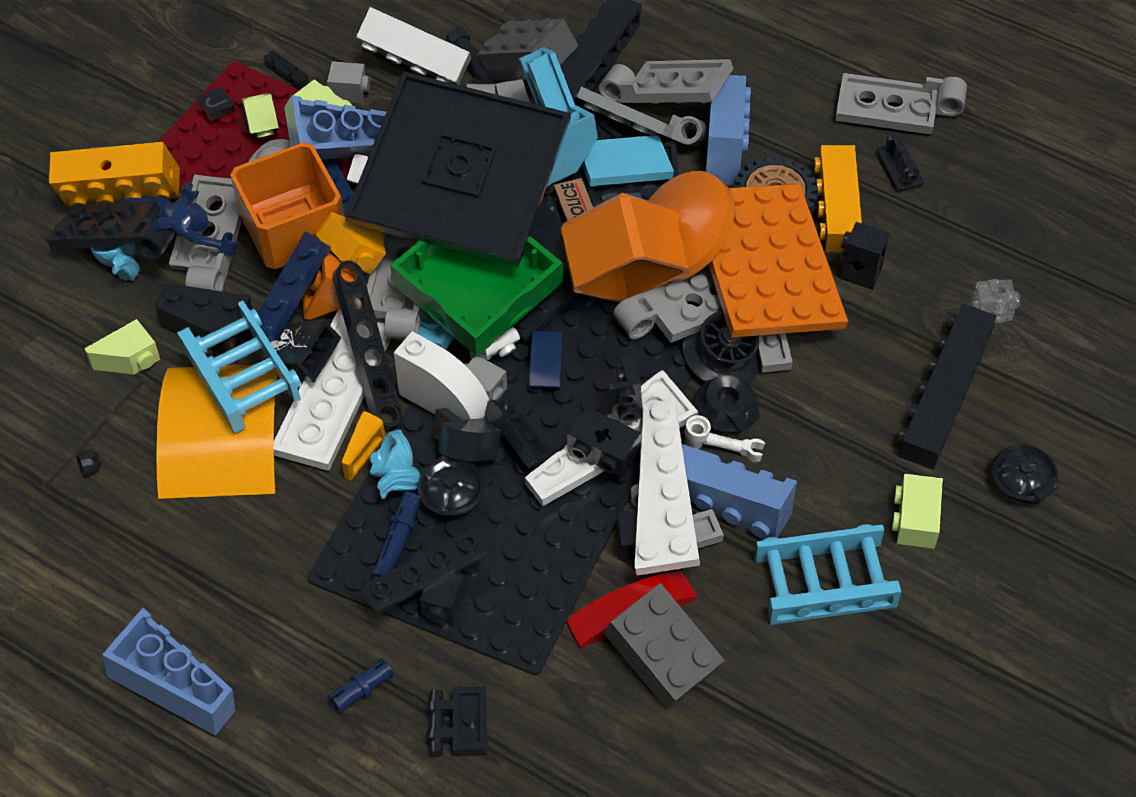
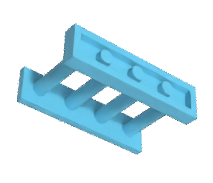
M244 301L238 303L243 318L202 338L200 336L194 337L189 328L177 332L186 355L234 433L246 428L242 419V415L246 414L245 410L285 390L289 391L295 402L301 400L298 391L301 382L293 369L288 371L260 327L262 322L256 310H249ZM246 329H249L254 339L215 358L213 356L207 358L204 354L208 352V348ZM259 349H262L267 359L227 379L225 376L219 378L217 375L220 373L219 369ZM275 369L280 377L279 380L241 399L238 397L232 399L230 396L233 393V389Z
M865 524L854 529L781 539L770 537L757 542L755 562L769 563L776 597L770 598L768 618L770 625L897 607L901 595L899 581L888 582L884 580L875 548L881 546L884 533L883 525L872 526ZM863 549L871 584L861 586L852 584L844 551ZM831 553L840 586L839 589L824 591L820 588L812 555ZM800 557L808 592L792 595L788 591L781 560Z

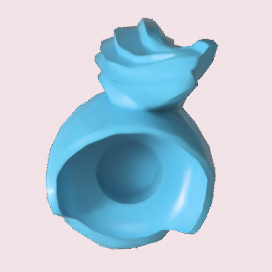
M123 247L91 248L95 258L100 263L112 267L113 274H118L120 279L134 281L135 277L139 275V264L133 256L126 255Z
M400 429L390 431L382 440L381 448L370 455L372 463L370 474L375 477H381L377 488L380 490L382 499H385L391 491L416 490L421 476L419 470L413 467L412 449Z

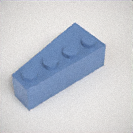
M729 75L711 102L706 172L716 176L725 185H734L735 178L741 169L742 151H748L751 87H746V76Z
M291 95L284 107L291 146L302 142L312 144L321 160L354 157L356 153L369 156L386 114L385 111L373 109L370 111L355 109V106L351 105L338 106L327 104V101L315 100V102L303 100L302 97Z
M682 444L691 502L704 511L713 509L715 514L723 517L728 523L738 524L750 530L759 538H778L792 515L797 485L796 480L786 478L784 482L772 479L773 473L760 470L759 474L747 471L743 463L733 460L725 464L721 462L718 455Z
M144 608L139 611L102 654L108 678L215 736L235 712L232 688L208 666L196 660L192 656V652L184 644L180 645L173 639L170 632L162 624L158 625L151 618V614Z

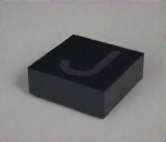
M223 87L197 97L200 107L210 121L236 111L234 103Z

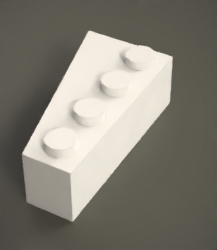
M371 7L356 36L362 44L361 47L374 54L377 52L384 55L386 59L398 65L401 63L411 67L410 70L422 76H425L427 73L436 77V80L456 85L460 84L471 60L470 52Z

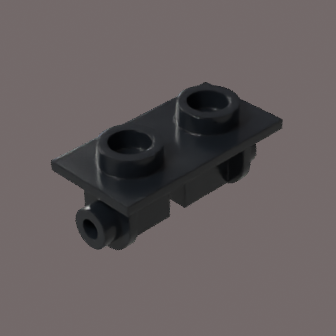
M895 133L888 135L885 146L877 148V151L897 190L900 191L924 185L925 182L902 142V138Z

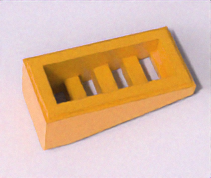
M363 411L342 459L344 476L349 481L356 476L370 458V455L375 452L385 438L383 420L366 411Z

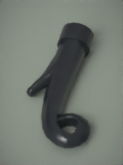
M463 27L452 29L447 34L446 41L470 52L471 55L468 68L476 79L467 82L465 87H467V84H492L488 72L477 56L479 51L471 43V38Z

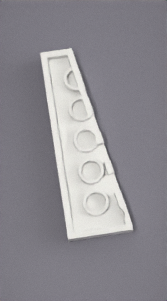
M663 370L641 386L642 413L644 404L675 399L679 428L685 426L690 417L698 415L695 407ZM643 418L636 419L630 423H622L641 432L642 444ZM567 444L563 450L555 453L525 477V484L540 504L544 506L604 471L598 465L574 457L568 452Z
M675 399L644 404L635 549L636 575L700 566Z

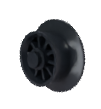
M723 311L711 314L703 322L700 332L684 337L682 340L684 360L692 373L703 382L715 377L733 376L748 384L756 378L761 370L757 353L759 335L731 338Z

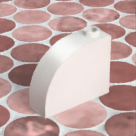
M412 331L394 352L399 395L435 414L436 409L447 408L462 420L479 418L488 420L484 412L487 402L490 400L475 375L451 353Z

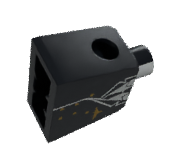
M315 319L289 324L279 340L272 341L271 345L288 371L293 369L300 380L314 383L342 337L325 319Z

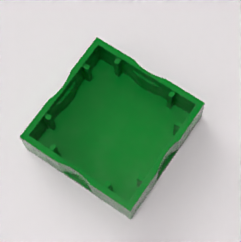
M530 236L528 237L518 267L428 244L423 241H418L390 265L393 285L477 357L563 283V263Z

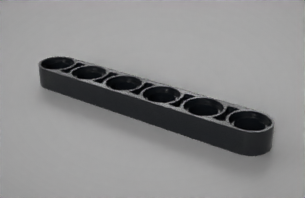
M346 260L333 271L334 287L369 412L382 419L380 415L381 409L389 410L393 415V423H387L383 420L384 431H390L401 422L403 417L402 409L363 271L357 263ZM341 270H349L354 276V282L344 280ZM349 297L359 299L362 309L356 310L352 308L349 304ZM357 325L366 326L370 336L368 338L360 336L357 332ZM365 353H372L376 356L377 366H371L366 362ZM373 381H379L384 385L385 394H378L374 391Z

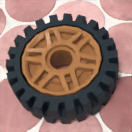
M765 156L764 162L760 158L754 159L753 164L747 163L744 169L741 168L738 172L733 188L800 184L812 218L814 216L818 186H816L815 177H811L812 172L809 169L804 170V165L800 162L794 166V160L791 158L783 162L782 156H777L776 161H772L771 156Z

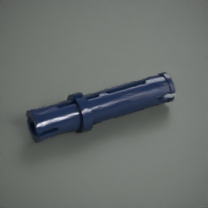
M404 492L395 515L390 518V529L371 574V577L374 579L395 569L398 564L409 533H412L414 530V518L422 502L415 493Z

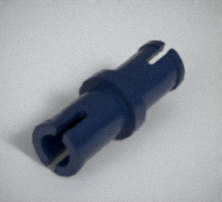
M381 658L361 674L355 673L350 677L351 681L328 695L331 706L338 713H341L361 697L367 698L371 695L372 689L394 676L393 670L388 662Z

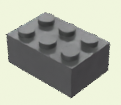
M564 19L510 20L500 27L501 30L494 37L484 43V47L477 53V56L492 81L527 80L519 58L545 47L555 52L561 65L579 45Z
M661 583L611 621L603 631L666 710L725 661Z

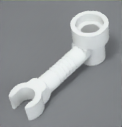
M696 415L687 420L684 430L686 436L685 444L696 449H700L703 444L739 452L752 462L761 461L763 454L754 452L752 448L763 450L764 441L760 439H745L742 441L709 433L711 429L710 422L703 416Z

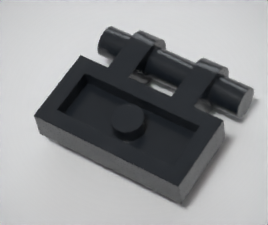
M486 686L453 687V700H443L442 690H431L430 701L426 707V714L430 717V729L426 732V742L430 745L429 754L433 757L442 756L443 744L453 742V755L487 754ZM445 715H453V727L443 728V717Z

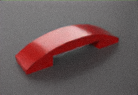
M683 571L664 573L631 583L593 601L566 620V623L579 648L582 649L607 638L603 631L610 622L659 583L664 586L680 607L696 601L697 596Z

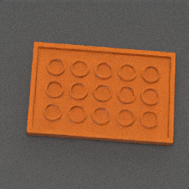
M801 185L729 188L733 196L735 209L733 225L725 244L709 263V267L731 338L845 329L848 319Z

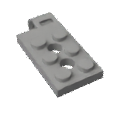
M731 59L646 61L635 77L632 70L627 66L616 64L611 67L600 83L599 91L602 96L618 103H707L714 100L732 72L733 65Z
M843 73L835 121L932 134L935 114L956 116L964 111L967 84L958 77H947L944 79L927 77L925 84ZM868 98L871 99L873 102L865 103L862 102L860 99ZM896 102L900 104V106L893 107L890 106L888 103Z
M583 87L580 88L577 95L578 98L585 100L584 107L604 114L618 122L629 126L632 125V128L651 136L660 133L691 147L702 146L709 137L708 126L703 121L692 116L680 118L673 115L668 125ZM696 125L697 133L693 138L689 139L687 137V130L690 126Z
M194 175L191 191H199L195 203L199 204L206 212L209 221L208 227H215L214 233L208 237L221 240L226 232H231L233 234L231 242H236L242 219L239 215L232 180ZM215 201L223 202L218 210H209L210 205ZM203 231L195 232V233H197V234H199V235H202V232H203ZM177 235L169 266L173 270L188 271L186 286L223 291L232 256L224 255L218 248L196 244Z
M382 232L386 255L369 276L367 289L375 317L385 318V337L405 340L412 331L416 334L419 333L424 311L393 285L390 265L418 241Z
M710 268L688 278L673 281L629 297L617 305L613 315L631 339L643 337L656 323L668 340L674 342L700 332L705 319L713 313L723 311L718 295L711 294V292H717ZM694 301L698 303L700 306L697 307L692 304H687V302Z

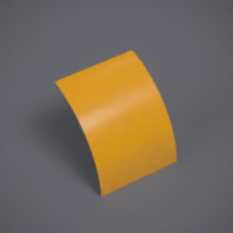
M255 364L228 365L219 369L220 373L217 375L219 378L225 376L227 379ZM194 367L168 368L162 383L157 423L158 499L275 494V396L245 410L246 414L242 415V419L246 428L234 433ZM273 369L233 389V393L230 396L232 399L237 397L241 399L277 381L278 374Z

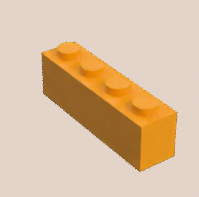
M821 145L819 157L814 158V174H819V179H816V186H818V196H821V201L817 203V217L823 220V223L819 224V239L824 240L825 252H842L841 243L845 232H851L855 222L862 223L855 145Z

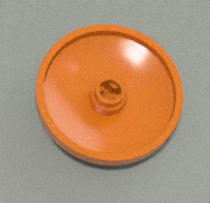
M691 171L680 174L663 184L648 200L667 206L675 211L689 270L687 274L670 282L688 278L702 270L715 258L725 244L733 225L734 200L729 188L713 174L705 171Z

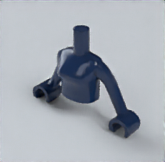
M191 182L184 183L179 199L176 202L164 207V217L152 220L154 230L171 228L177 235L196 244L218 248L221 253L227 256H232L239 245L238 241L231 242L233 237L231 232H226L221 240L195 233L205 231L209 221L204 209L195 203L199 191H191L193 188Z

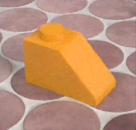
M330 211L316 231V236L331 246L330 250L342 262L346 260L353 261L361 267L363 272L370 275L386 255L382 231L348 223L345 221L344 216Z

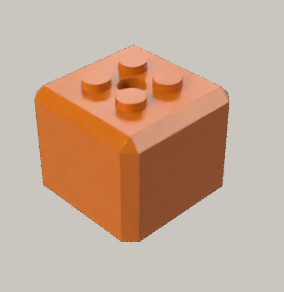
M302 142L234 167L230 175L239 215L266 267L277 269L285 266L304 232L306 231L317 237L316 231L330 211L344 216L341 195L312 144Z
M621 193L566 221L560 230L573 292L620 303L629 297L660 287L687 274L689 270L675 211L667 206L632 195Z

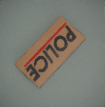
M582 178L554 185V192L565 221L593 208Z

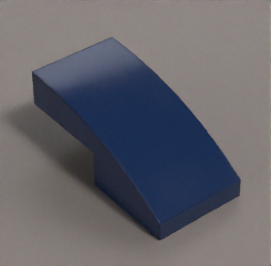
M532 331L530 388L560 389L563 332Z

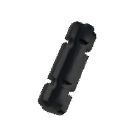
M271 50L264 56L266 65L275 69L274 71L298 88H303L308 84V74L298 70V67L284 57H281L274 50Z

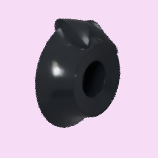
M733 376L712 378L702 384L695 395L694 403L698 415L705 417L710 422L711 427L716 430L741 433L760 418L758 411L759 402L756 393L747 383Z
M1025 444L1012 445L1001 450L993 460L992 475L994 481L1003 492L1013 499L1026 501L1028 504H1038L1040 501L1045 500L1053 490L1059 488V474L1055 462L1046 452L1037 447Z
M442 455L421 469L422 475L418 482V494L422 503L435 513L449 516L465 513L475 507L483 496V476L473 464L467 461L453 458L448 459L445 455Z

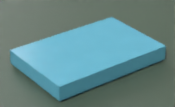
M659 135L596 140L582 163L589 186L672 179L674 172Z

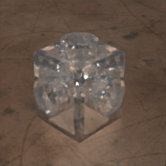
M992 279L976 282L971 299L973 307L997 315L995 323L1012 321L1015 309H1018L1020 306L1019 292L1014 291L1012 280Z

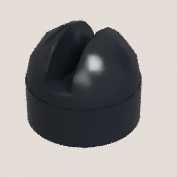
M85 450L76 453L78 467L83 477L96 473L101 467L102 462L94 463V458L99 457V454L95 451Z

